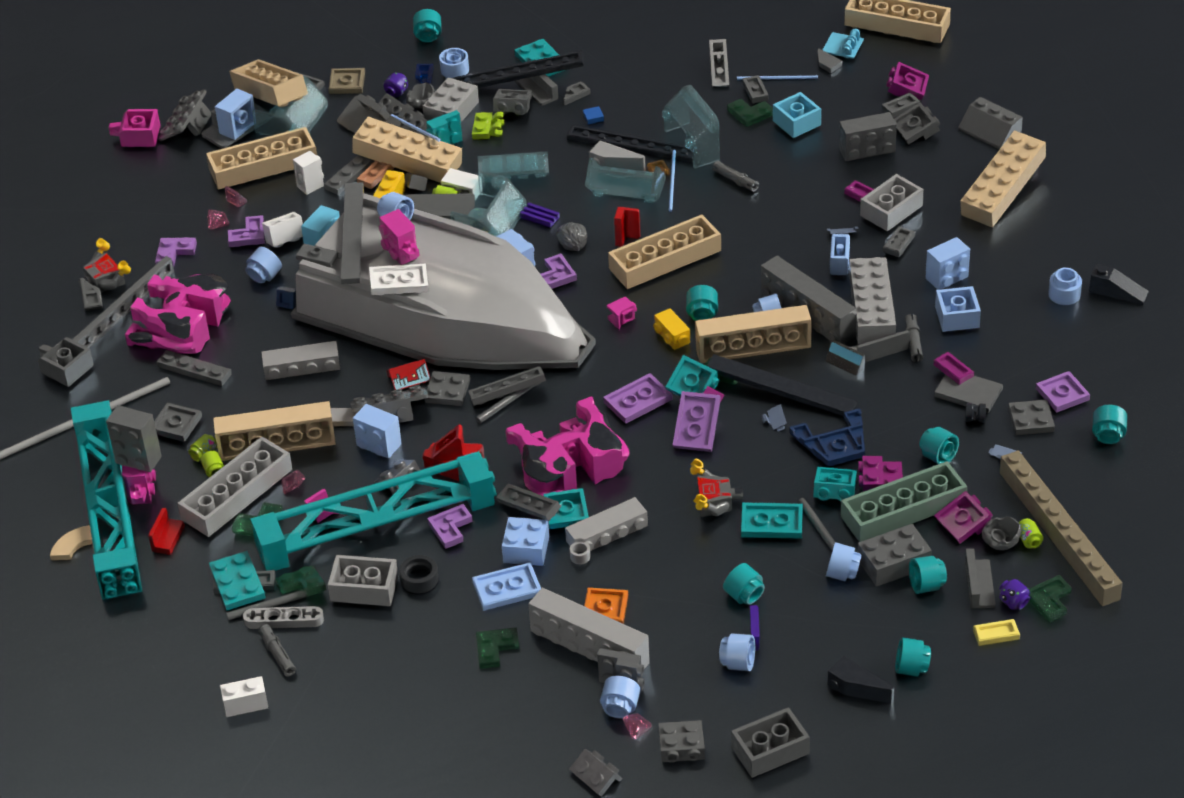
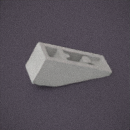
M726 39L709 40L712 88L729 87Z
M599 141L589 152L590 166L604 171L644 172L646 170L644 155L603 141Z

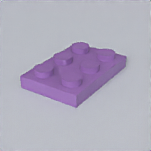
M651 373L603 397V402L625 424L673 400L672 393L666 390Z
M682 391L673 448L712 452L721 400L720 395Z

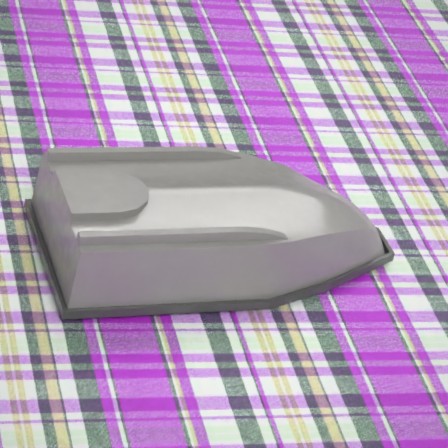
M364 194L360 283L341 284L344 212L315 244L317 247L338 252V257L329 268L304 259L299 263V270L296 273L297 307L291 312L292 319L411 358L425 359L427 363L433 365L491 370L533 369L538 366L541 369L579 368L596 345L595 338L573 319L532 262L509 242L472 226L414 209L410 221L415 225L416 243L420 256L404 265L426 264L428 292L371 295L369 267L400 264L393 260L390 253L381 246L380 240H382V236L379 231L380 215L377 212L380 198Z

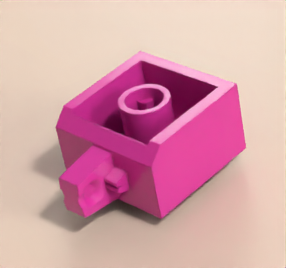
M128 109L124 113L122 122L110 123V135L119 136L121 147L155 146L160 129L158 109Z
M399 209L379 217L382 248L387 250L392 259L396 260L400 265L417 259L420 254L416 243L415 225Z
M122 465V477L125 483L128 502L132 505L151 503L152 495H155V485L153 481H156L155 469L147 472Z

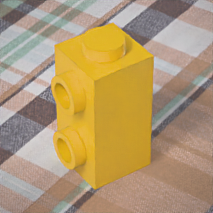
M671 308L654 315V330L664 338L666 344H669L675 350L690 343V329Z

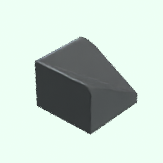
M407 172L405 175V186L425 191L428 179L424 176Z

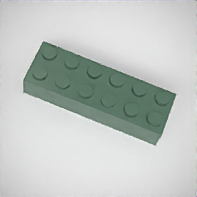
M948 461L841 500V518L857 540L862 542L934 516L964 491H967V485Z

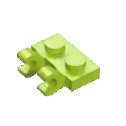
M493 112L476 113L472 139H490V136H502L503 130L497 129H501V126L504 125L505 120L498 119L503 118V112H496L494 115Z

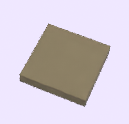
M365 68L331 69L329 94L363 93Z

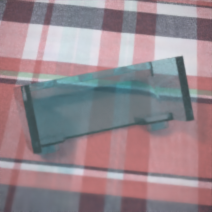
M303 76L308 94L303 96L301 100L292 101L288 107L275 106L270 112L253 109L255 132L273 136L306 127L308 132H310L327 109V98L308 77Z
M692 85L683 86L664 106L662 111L664 130L668 132L680 127L683 129L687 137L685 139L686 147L693 153V167L698 168L720 160L719 121L715 113Z
M589 158L585 186L595 196L602 197L603 194L644 199V202L655 203L660 198L666 175L658 166H655L654 172L600 166L593 158Z
M479 170L480 195L493 197L494 200L488 209L478 207L471 210L468 215L452 211L450 213L451 220L498 236L515 227L521 218L520 212L524 211V207H527L525 197L507 177Z

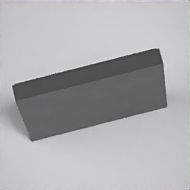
M945 374L935 391L934 397L966 406V403H972L973 405L983 403L986 404V413H989L1003 390V384L974 376L959 385Z

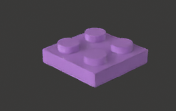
M1070 371L1036 383V390L1048 401V404L1056 413L1090 400L1088 391Z

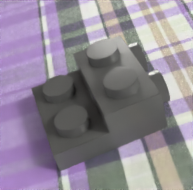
M498 89L493 98V112H503V114L515 112L517 115L527 113L530 108L532 90Z
M921 102L894 118L897 124V131L908 145L921 136L926 140L940 131L938 127L940 122L936 116L932 117L933 114L928 106L924 107Z
M599 648L597 654L599 682L605 683V680L611 676H623L635 681L640 686V691H643L645 679L642 678L644 665L641 664V655Z
M702 720L659 723L662 762L705 759Z

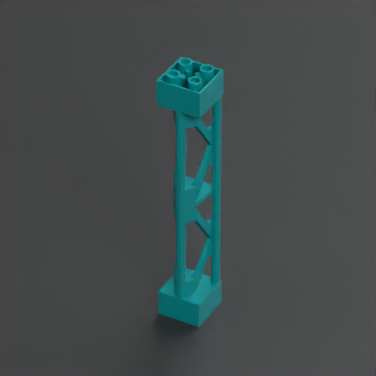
M108 400L71 407L92 537L95 573L102 600L142 592L125 484L122 477V466L115 462L106 420L112 413L110 402ZM98 447L99 449L107 453L108 456L105 457L95 448ZM87 453L92 454L103 463L92 481ZM108 468L111 469V474L102 486L97 489ZM102 509H104L105 511H107L108 513H110L112 516H114L115 518H117V519L119 520L118 523H117L114 519H112L109 515H107ZM97 517L104 520L114 529L102 548ZM121 534L123 536L115 549L110 551L117 537Z
M477 451L457 457L456 460L281 512H272L251 518L255 546L265 571H277L290 567L288 554L465 500L468 501L472 511L495 505L494 496H497L493 485L495 476L493 471L488 470L487 459L482 458L480 452ZM458 468L459 483L432 479L431 475ZM414 484L439 488L400 500ZM398 486L399 489L384 505L376 507L371 493ZM450 492H451V494H452V496H444V495H443V494H447V493H450ZM366 495L368 510L341 506L340 502ZM420 501H433L428 504L408 509L413 503H417ZM323 511L348 515L308 527ZM306 513L307 517L291 533L283 535L278 521ZM357 520H360V522H361V523H352L353 521H357ZM326 529H341L321 536H317L321 531Z

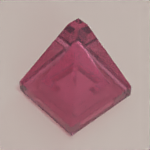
M228 186L225 187L228 202L236 207H241L247 203V199Z
M208 210L209 229L229 225L225 212Z
M296 470L282 478L283 493L286 494L300 486L305 480V476Z
M638 713L623 717V721L634 740L638 739L652 727V724Z

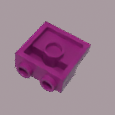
M898 62L896 67L891 68L888 75L890 77L886 83V87H889L888 92L899 97L911 93L917 99L922 100L929 75L901 62Z
M862 456V461H858V473H862V475H859V487H863V492L903 478L902 462H882V456Z
M964 491L934 515L936 520L959 544L973 533H976L977 536L982 533L985 524L993 517L987 507L982 508L979 499L974 494L970 496L967 491Z

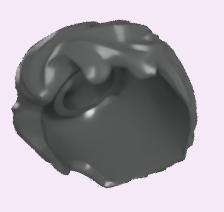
M429 83L414 85L412 91L409 90L407 93L406 102L414 108L423 109V105L434 94L435 89Z
M568 222L557 229L558 241L565 250L579 251L586 245L587 231L582 224Z
M996 517L985 524L982 529V538L993 549L1008 550L1018 543L1021 535V525L1012 517Z

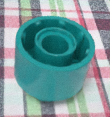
M423 9L414 15L413 33L420 41L432 42L441 35V16L438 12L432 9Z
M697 285L690 288L686 293L687 314L695 321L712 319L718 312L717 291L707 285Z
M1103 405L1095 409L1093 412L1092 432L1100 442L1114 444L1126 435L1127 413L1123 408L1116 405Z
M941 427L927 429L923 433L919 446L922 449L923 456L937 464L946 461L949 463L958 451L959 438Z
M934 556L912 558L910 560L909 578L915 593L938 591L940 586L946 583L947 572L942 560L936 559Z
M742 563L729 573L724 581L723 590L739 604L745 603L748 605L760 598L765 586L762 582V576L747 563Z
M901 637L896 653L895 672L918 677L919 673H926L930 664L931 648L924 645L922 640Z

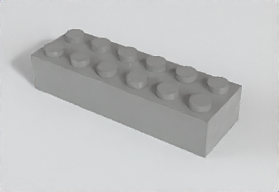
M880 257L849 259L852 304L856 308L857 343L864 344L896 334V321L887 259Z
M264 437L259 438L178 502L181 520L204 535L211 536L292 470L290 453Z
M543 587L528 603L531 632L538 636L545 637L555 644H560L573 652H577L597 662L599 648L641 655V664L644 665V669L650 663L647 634Z

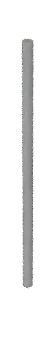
M165 377L110 402L111 410L115 409L117 405H124L170 384L169 378ZM71 419L0 451V460L74 427L73 420Z

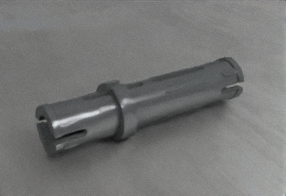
M718 160L714 162L713 166L715 167H712L713 171L752 192L758 189L759 182L749 178L746 173H740Z
M911 314L905 316L906 330L910 333L911 360L915 362L916 356L917 362L923 360L919 337L920 328L917 325L916 315L913 314L911 317Z
M269 625L261 626L258 633L264 640L265 648L272 653L285 676L293 675L296 667L283 649L280 638L273 633Z

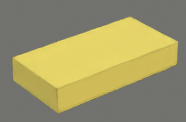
M1014 619L973 626V632L979 646L1020 639V633Z

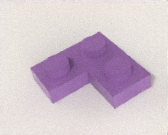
M263 215L245 217V229L228 230L229 247L264 244Z
M160 238L155 263L157 264L167 256L172 259L174 267L177 255H194L197 245L196 238Z
M562 254L545 259V265L549 271L541 273V276L551 289L577 280V274Z
M464 504L427 518L429 526L445 549L463 542V536L458 527L473 522L472 515Z

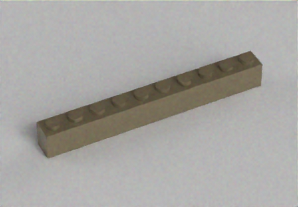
M1017 450L1001 456V476L1098 602L1105 606L1121 599L1123 583L1020 451Z

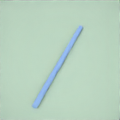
M818 75L759 76L761 80L818 79ZM752 76L737 77V80H743V78Z
M391 114V116L401 121V123L415 129L416 131L438 142L441 141L440 138Z
M676 150L672 151L669 212L672 211Z

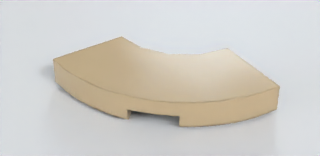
M90 525L79 527L62 536L51 550V560H71L73 554L79 548L91 545Z

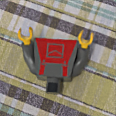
M99 238L96 241V246L99 249L95 251L89 263L83 267L85 275L83 278L93 286L98 287L101 292L124 285V274H129L131 268L124 260L120 261L117 265L107 253L103 254V251L109 250L110 245L104 239Z
M693 460L690 472L693 475L699 473V476H697L698 495L693 501L696 503V509L700 510V516L713 515L718 517L725 512H730L732 510V500L743 499V489L731 488L728 477L714 475L703 468L701 460Z

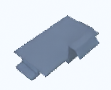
M854 226L855 228L831 230L829 228L827 231H830L831 234L848 235V233L857 232L856 229L859 228L858 226Z
M781 404L767 411L769 417L766 414L762 415L763 423L768 421L772 425L773 430L777 429L779 432L785 429L784 425L787 422Z
M995 444L994 448H991L988 453L1001 459V456L1016 450Z

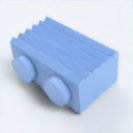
M833 234L831 237V275L848 274L849 235Z

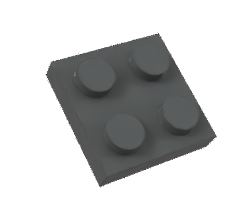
M433 371L427 388L428 398H425V403L462 406L470 383V375Z
M1047 400L1009 403L1008 409L1015 435L1054 432L1055 425Z
M167 403L154 421L157 435L185 442L202 418V413L199 410Z

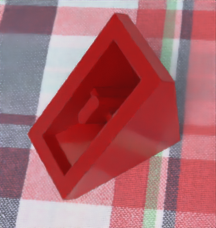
M457 425L434 443L433 459L456 460L457 457L464 455L462 425Z

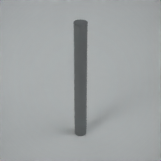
M534 386L524 388L519 392H512L477 416L476 421L479 424Z
M800 498L798 504H803V511L832 551L835 544L834 539L805 498Z
M305 589L227 612L226 615L228 621L243 617L244 612L248 609L276 607L305 598L307 593Z

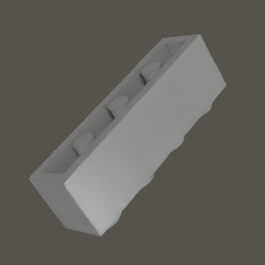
M336 341L262 351L266 380L340 370Z

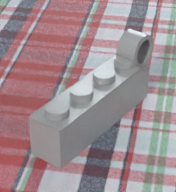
M634 497L566 527V542L570 545L571 561L575 564H585L590 560V551L648 526L647 511Z

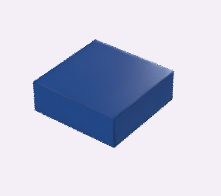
M599 106L583 110V116L587 124L604 121V115Z

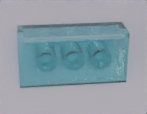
M548 151L477 156L479 176H482L483 182L493 181V178H500L501 181L511 180V177L528 179V176L535 175V178H545L546 174H549Z

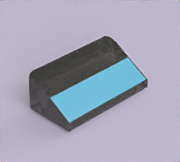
M832 340L826 362L857 376L864 369L865 354L836 340Z

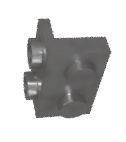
M400 459L393 464L394 466L391 469L382 472L380 478L375 483L416 472L420 469L415 460ZM394 486L387 489H390L393 495L399 488Z
M584 749L569 770L597 794L602 796L615 779L620 782L623 778L617 774L619 770L611 763L606 765L603 762L604 757L594 750L591 753Z

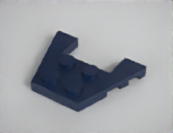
M860 408L844 412V419L849 427L813 436L806 423L789 427V433L828 467L865 456Z

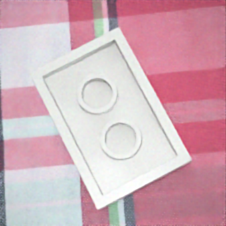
M426 264L369 267L371 295L428 292Z

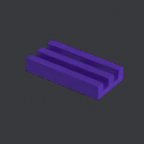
M528 203L527 207L523 208L524 211L520 212L521 218L550 228L560 218L559 212L532 203Z
M750 605L751 635L755 639V651L760 649L759 610L757 605Z

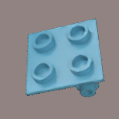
M852 29L850 35L832 32L823 51L831 55L854 59L864 38H860L858 29Z

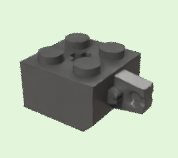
M65 337L54 347L43 344L39 348L41 358L38 359L41 373L67 387L94 366L91 350L68 337Z

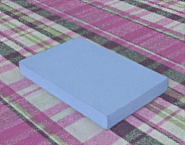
M531 562L472 577V583L483 611L531 599L541 589Z

